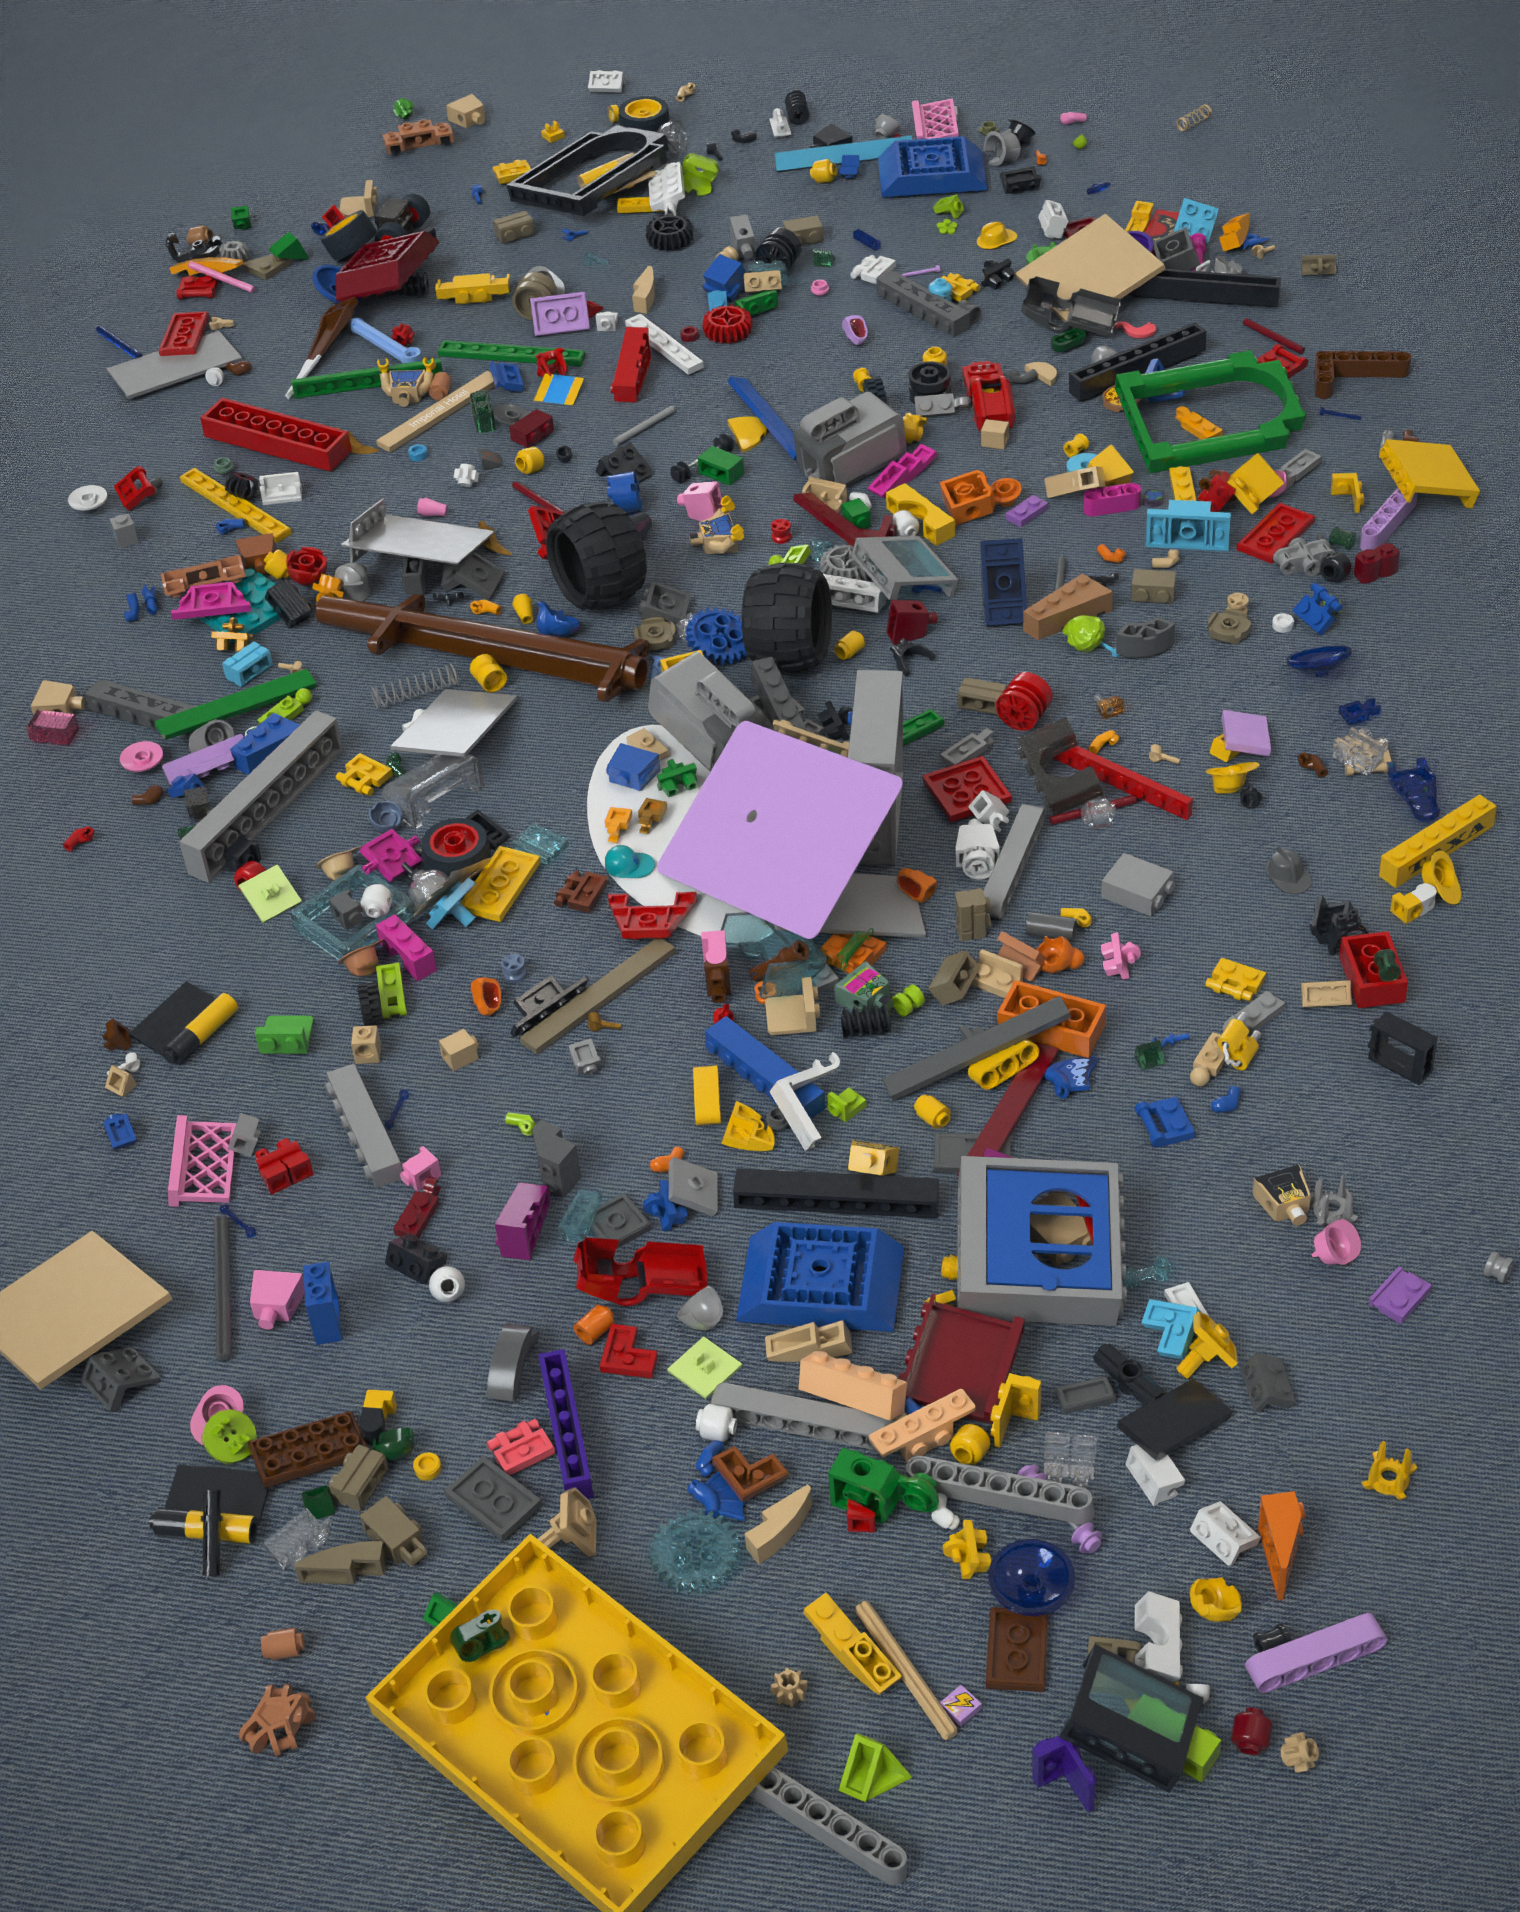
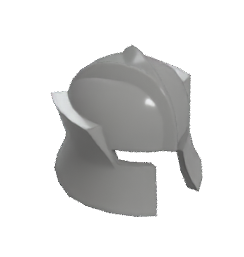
M1011 129L1002 133L991 131L987 134L983 152L995 151L997 143V156H999L992 159L989 164L998 166L1003 162H1015L1017 160L1021 146L1017 136L1011 133Z
M351 562L343 564L336 569L335 578L341 579L339 591L344 592L342 598L363 601L368 598L371 593V585L368 582L367 565Z

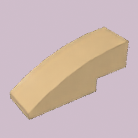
M648 266L633 284L634 294L632 299L635 312L647 314L654 302L655 284L652 266Z
M843 1320L822 1327H817L815 1322L765 1337L766 1354L769 1361L801 1362V1359L812 1354L814 1351L826 1352L828 1356L833 1358L853 1353L851 1333Z
M808 1484L762 1511L763 1523L745 1533L746 1550L758 1565L781 1549L797 1532L807 1517L812 1506V1492Z

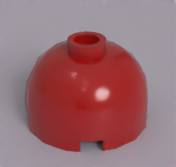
M301 547V551L297 552L293 550L286 559L289 577L295 583L302 586H311L313 583L317 584L320 581L321 574L326 575L327 558L323 556L321 550L314 547Z

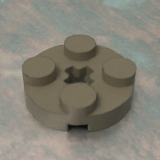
M1225 609L1223 613L1219 614L1216 611L1208 619V631L1211 639L1237 645L1241 643V639L1246 638L1250 633L1251 621L1240 610Z
M662 617L644 619L641 621L642 625L634 628L635 641L638 638L648 640L649 651L670 649L673 647V642L676 639L674 623L671 621L670 623L665 622V618Z

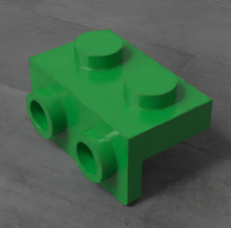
M767 290L737 300L735 305L736 307L740 306L741 309L745 308L750 313V316L778 307L777 291Z

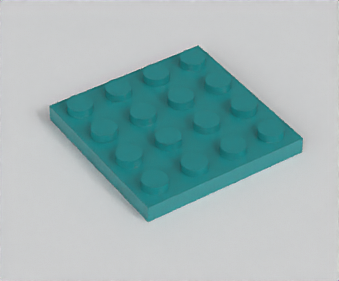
M250 567L244 570L246 577H242V581L234 583V585L243 594L246 602H250L251 611L197 618L217 632H229L228 629H223V623H229L230 618H237L238 624H244V630H238L237 633L255 635L281 619L265 600L267 590L274 586L275 583L259 572L256 573L255 569ZM230 639L235 644V639Z

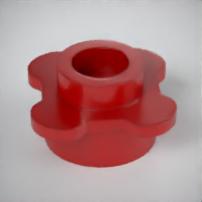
M725 1003L723 1008L715 1010L713 1015L714 1024L725 1016L734 1021V1013L730 1011L729 1004Z

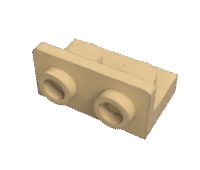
M779 270L744 273L745 293L782 289Z
M983 949L979 952L978 964L980 969L971 985L1005 998L1014 980L1023 982V966Z

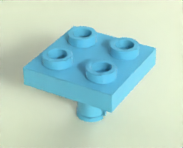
M1184 198L1173 232L1187 227L1190 236L1195 233L1203 234L1206 237L1205 245H1207L1219 208Z
M469 877L463 883L458 881L451 888L450 892L444 895L429 912L431 918L426 924L433 930L448 914H452L466 928L475 919V916L461 904V900L474 886L475 882Z

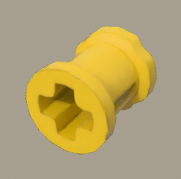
M860 368L853 373L854 381L858 383L859 390L864 392V380L872 379L868 370Z
M1079 433L1072 441H1067L1063 445V450L1071 458L1081 450L1088 449L1089 441L1085 435Z

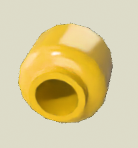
M830 159L815 161L810 169V176L818 184L832 182L834 177L837 176L836 165Z
M931 347L924 352L922 356L923 362H940L947 366V354L941 348Z
M537 447L520 450L515 459L516 467L523 474L540 471L544 466V455Z
M280 549L274 553L270 551L263 560L266 563L265 571L278 580L287 578L289 575L286 567L288 555Z
M966 1424L952 1438L950 1451L961 1464L976 1465L989 1450L990 1438L983 1428L974 1424Z

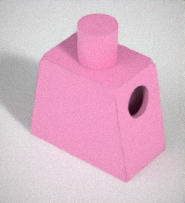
M718 482L691 484L683 494L678 495L677 504L679 506H686L688 516L691 519L702 521L711 518L719 508L723 507L720 503L722 495Z
M254 1270L250 1305L254 1318L259 1319L258 1325L261 1328L269 1330L273 1328L275 1321L287 1322L291 1320L305 1294L302 1273Z

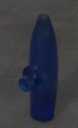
M1111 183L1093 184L1092 187L1087 189V194L1102 191L1109 187Z

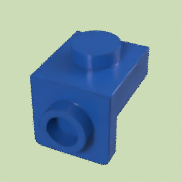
M859 155L842 156L840 174H844L845 178H854L855 174H859Z
M194 773L176 777L171 782L173 785L167 790L172 798L186 795L194 804L206 793L207 788Z

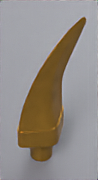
M348 431L352 448L351 453L370 454L379 451V449L359 443L353 434Z
M485 521L478 523V529L494 531L492 527L486 525ZM495 531L493 535L482 543L495 552L512 555L510 551L497 542Z

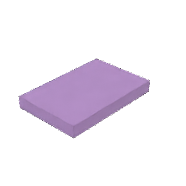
M585 292L530 298L535 336L590 329Z
M1223 710L1221 718L1226 750L1270 756L1271 744L1266 716Z

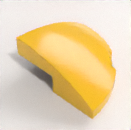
M747 416L728 419V426L735 435V442L742 453L758 446L761 443L763 433L764 436L767 434V428L758 417Z
M736 1101L721 1144L743 1150L768 1151L773 1150L775 1138L771 1127L767 1126L765 1130L764 1123L761 1121L762 1116L745 1104Z

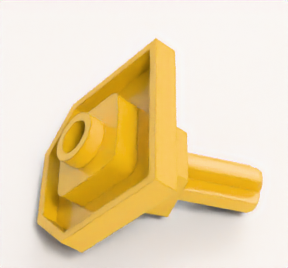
M1198 1311L1193 1316L1194 1332L1198 1337L1188 1347L1191 1351L1176 1368L1178 1373L1186 1379L1194 1373L1203 1361L1209 1362L1216 1355L1231 1368L1238 1364L1236 1347L1228 1337L1229 1332L1220 1323L1216 1324L1208 1315Z

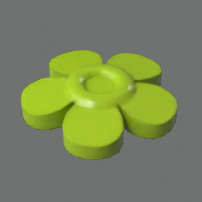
M944 219L943 223H937V228L941 234H954L957 223H951L949 219Z

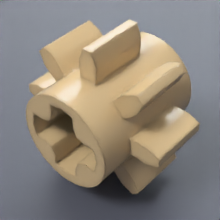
M786 1668L780 1674H774L775 1684L771 1685V1692L773 1695H777L778 1704L783 1702L793 1707V1704L799 1700H805L803 1691L808 1690L807 1680H801L800 1670L795 1672Z
M1304 1732L1292 1734L1291 1737L1284 1739L1286 1744H1283L1281 1747V1758L1286 1766H1294L1295 1773L1308 1771L1309 1768L1315 1767L1314 1761L1318 1760L1319 1749L1313 1739H1305Z

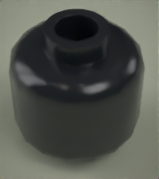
M1333 553L1322 561L1320 565L1321 575L1328 582H1339L1350 574L1352 565L1350 559L1345 554Z

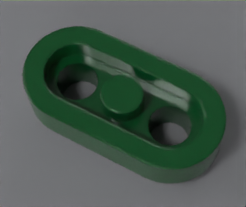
M1074 328L1057 334L1051 338V348L1061 353L1080 346L1086 341V332L1082 329Z

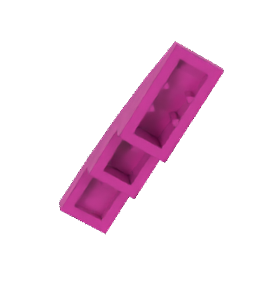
M920 444L912 454L906 452L897 463L892 461L868 487V490L882 498L886 497V492L904 483L907 484L921 473L937 457L936 451Z

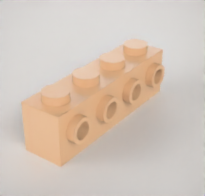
M814 1351L812 1354L801 1359L799 1390L887 1420H892L904 1413L907 1382L897 1379L895 1375L882 1374L868 1366H857L851 1364L847 1359L830 1357L823 1351Z

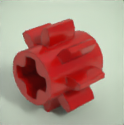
M400 323L399 327L395 326L393 328L391 338L404 347H406L407 343L411 345L415 332L412 331L409 325Z

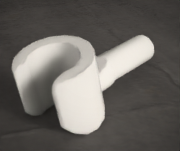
M129 1053L126 1055V1063L121 1064L118 1068L124 1071L136 1072L140 1067V1059H137L136 1053Z

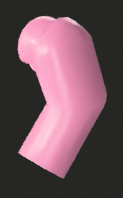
M1075 112L1063 113L1060 116V120L1064 125L1074 122H1085L1086 114Z

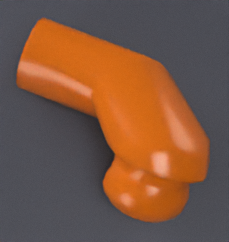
M1104 544L1097 547V552L1105 561L1114 563L1124 561L1126 552L1123 549L1118 548L1114 553Z
M674 1147L670 1155L652 1159L650 1168L653 1172H669V1161L673 1157L682 1159L685 1152L680 1147Z

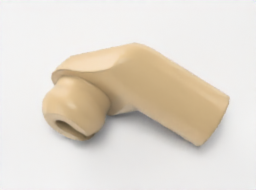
M1170 549L1168 557L1152 558V568H1170L1179 562V551L1177 549Z

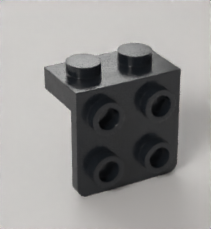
M631 442L617 448L613 453L600 458L595 470L599 477L607 472L610 475L634 471L638 483L650 477L653 473Z

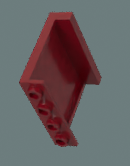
M931 1294L929 1303L924 1302L922 1307L921 1326L917 1325L914 1331L913 1341H916L914 1348H909L906 1354L905 1364L908 1365L905 1373L901 1372L898 1378L907 1382L906 1399L910 1396L917 1404L927 1406L959 1389H963L975 1404V1411L964 1417L992 1425L994 1421L990 1420L991 1412L994 1405H999L998 1393L1001 1383H1006L1009 1373L1012 1372L1025 1331V1319L1014 1316L1011 1323L936 1302V1294Z

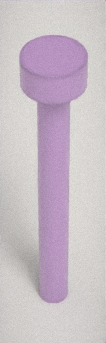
M936 265L935 268L904 273L902 275L908 277L934 271L939 273L940 266Z

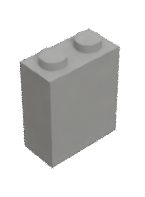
M1123 853L1102 880L1101 898L1152 916L1156 909L1161 908L1165 897L1171 895L1174 890L1173 871Z

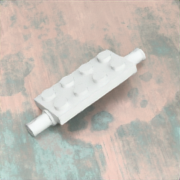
M680 162L667 163L666 167L664 165L661 167V170H655V176L648 178L650 207L653 212L661 209L665 211V215L673 214L676 216L678 201L685 198L683 169Z

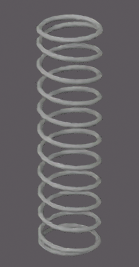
M450 663L448 669V666L445 665L448 673L449 685H447L444 681L440 668H437L440 675L441 688L436 683L435 678L433 676V672L430 669V674L433 681V690L428 685V682L425 678V674L422 671V676L424 678L425 693L420 687L416 674H414V678L416 680L417 695L412 689L409 678L406 677L409 686L410 697L407 696L402 686L401 680L398 679L401 688L402 700L397 695L392 681L390 683L393 690L394 702L389 697L385 684H383L386 697V705L382 701L377 687L375 686V689L371 687V694L376 708H380V701L383 704V706L387 707L388 699L392 704H395L396 697L400 702H403L404 695L409 700L412 697V693L414 694V696L419 697V689L424 695H426L427 687L431 692H434L435 685L440 690H442L443 683L448 688L451 685V681L453 682V684L457 685L458 678L454 666Z

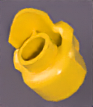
M906 413L903 417L906 444H911L913 441H920L927 418L921 417V415Z

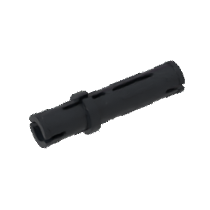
M203 1490V1516H201L200 1521L203 1522L202 1576L221 1575L220 1528L221 1521H223L220 1508L221 1490Z

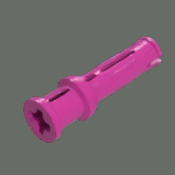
M1195 233L1191 238L1201 265L1203 263V255L1206 253V237L1201 233Z

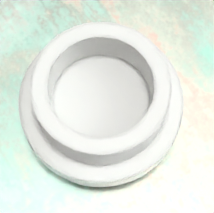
M210 368L206 371L205 376L209 384L212 386L222 384L224 379L222 370Z

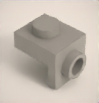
M591 1038L568 1045L577 1075L581 1073L585 1075L592 1074L600 1068L601 1058L597 1055Z

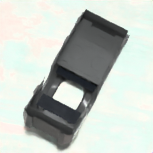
M1038 276L1029 279L1026 290L1028 292L1027 297L1023 300L1021 312L1025 316L1052 331L1062 332L1075 327L1111 337L1121 303L1119 302L1120 299L1081 288L1079 291L1073 292L1070 299H1062L1057 295L1059 282ZM1051 306L1063 311L1067 308L1069 309L1067 310L1069 311L1067 321L1064 322L1063 326L1054 325L1049 322L1052 312L1050 310Z

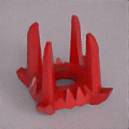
M556 348L543 354L539 352L536 355L538 359L537 376L540 377L542 375L544 377L545 373L552 376L551 372L555 373L557 369L560 375L566 376L567 365L562 354L565 349ZM555 360L553 364H547L548 361Z

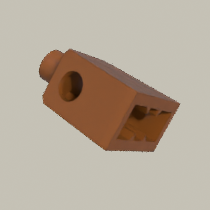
M269 533L236 540L238 553L241 556L245 569L252 567L256 573L266 574L267 572L264 569L266 563L263 560L270 551L274 553L277 550L274 534Z

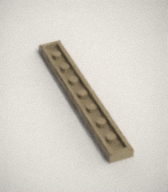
M654 939L521 1036V1044L536 1055L588 1018L589 1013L599 1010L675 954V947L664 939Z

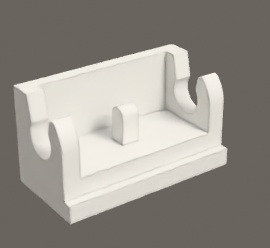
M299 472L260 476V492L263 505L302 501V486Z
M1138 1445L1131 1446L1125 1465L1152 1505L1155 1506L1159 1502L1176 1497L1178 1493L1174 1488L1183 1486L1185 1479L1168 1454L1156 1461Z

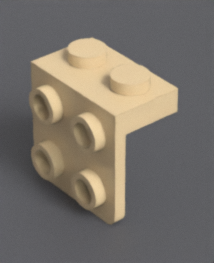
M366 180L364 196L341 198L340 210L345 217L360 210H363L368 217H374L378 190L377 186L374 187L373 180Z
M811 977L802 978L803 995L770 997L765 1000L767 1026L770 1035L816 1031V1018H820L819 1003L814 1004V1001H818L817 986L812 987Z

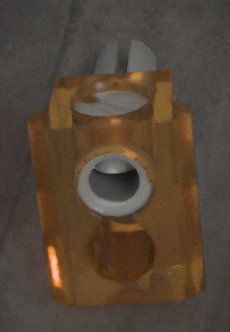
M1099 694L1093 697L1098 703V713L1103 719L1124 713L1123 699L1118 695L1103 699Z

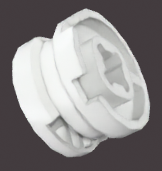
M973 844L967 847L963 853L964 873L968 877L977 880L990 877L995 866V852L993 849L984 844Z

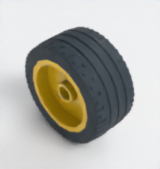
M641 96L629 99L619 107L618 117L620 126L666 135L669 132V110L664 100L653 96Z
M360 210L331 227L322 235L320 240L330 256L337 261L361 248L375 236L377 230L367 214Z

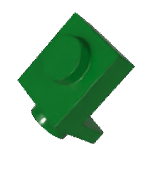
M248 205L231 208L234 229L251 227Z

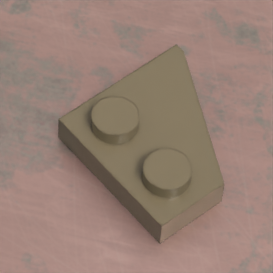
M272 254L244 262L242 268L253 275L267 280L292 265L291 259L277 258Z

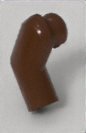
M1306 752L1298 755L1297 760L1303 768L1314 770L1319 778H1323L1328 774V770L1318 756Z

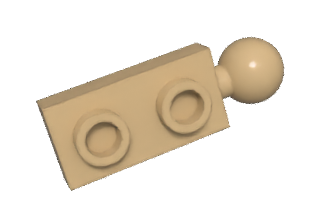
M1212 1032L1193 1062L1190 1080L1195 1086H1205L1209 1082L1210 1075L1216 1077L1225 1063V1054L1217 1044V1040L1221 1036L1220 1034Z

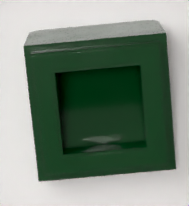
M325 1485L302 1493L309 1521L335 1513L329 1486Z

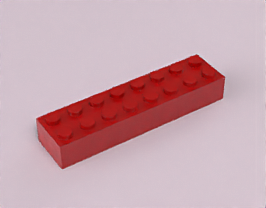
M221 398L200 417L204 437L330 472L352 451L348 431L226 398Z

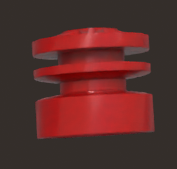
M1021 672L1014 676L996 701L997 714L1006 725L1019 731L1030 730L1036 725L1037 721L1051 704L1053 693L1043 678L1030 672Z

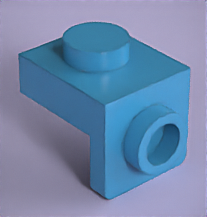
M715 290L708 293L709 311H712V308L717 309L718 306H728L726 291Z

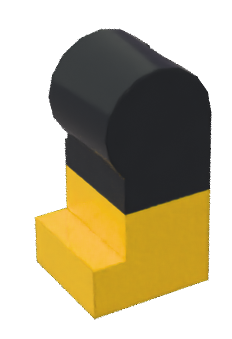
M367 1390L359 1425L362 1430V1436L368 1444H373L374 1439H376L377 1443L379 1442L380 1433L386 1431L385 1422L387 1414H395L397 1404L393 1391Z

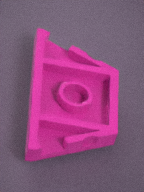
M233 582L197 585L190 587L187 594L179 601V608L171 611L172 620L249 612L251 611V605L249 601L246 602L243 594L237 590Z

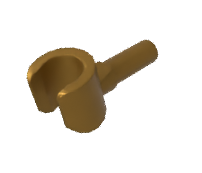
M591 1012L588 1015V1027L591 1031H598L601 1027L621 1029V1024L601 1020V1016L597 1012Z

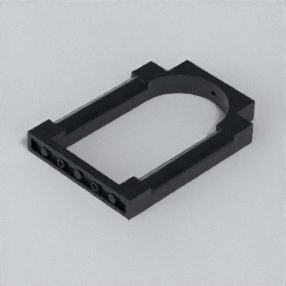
M620 125L614 126L603 134L591 131L507 184L510 200L585 216L596 209L599 202L648 170H656L668 162L666 152L669 151L666 134ZM621 148H641L640 151L574 194L542 188L588 157L594 158L605 152Z

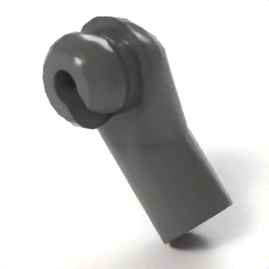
M1035 369L1019 375L1018 370H1012L1008 374L1009 380L1012 383L1025 384L1038 377Z

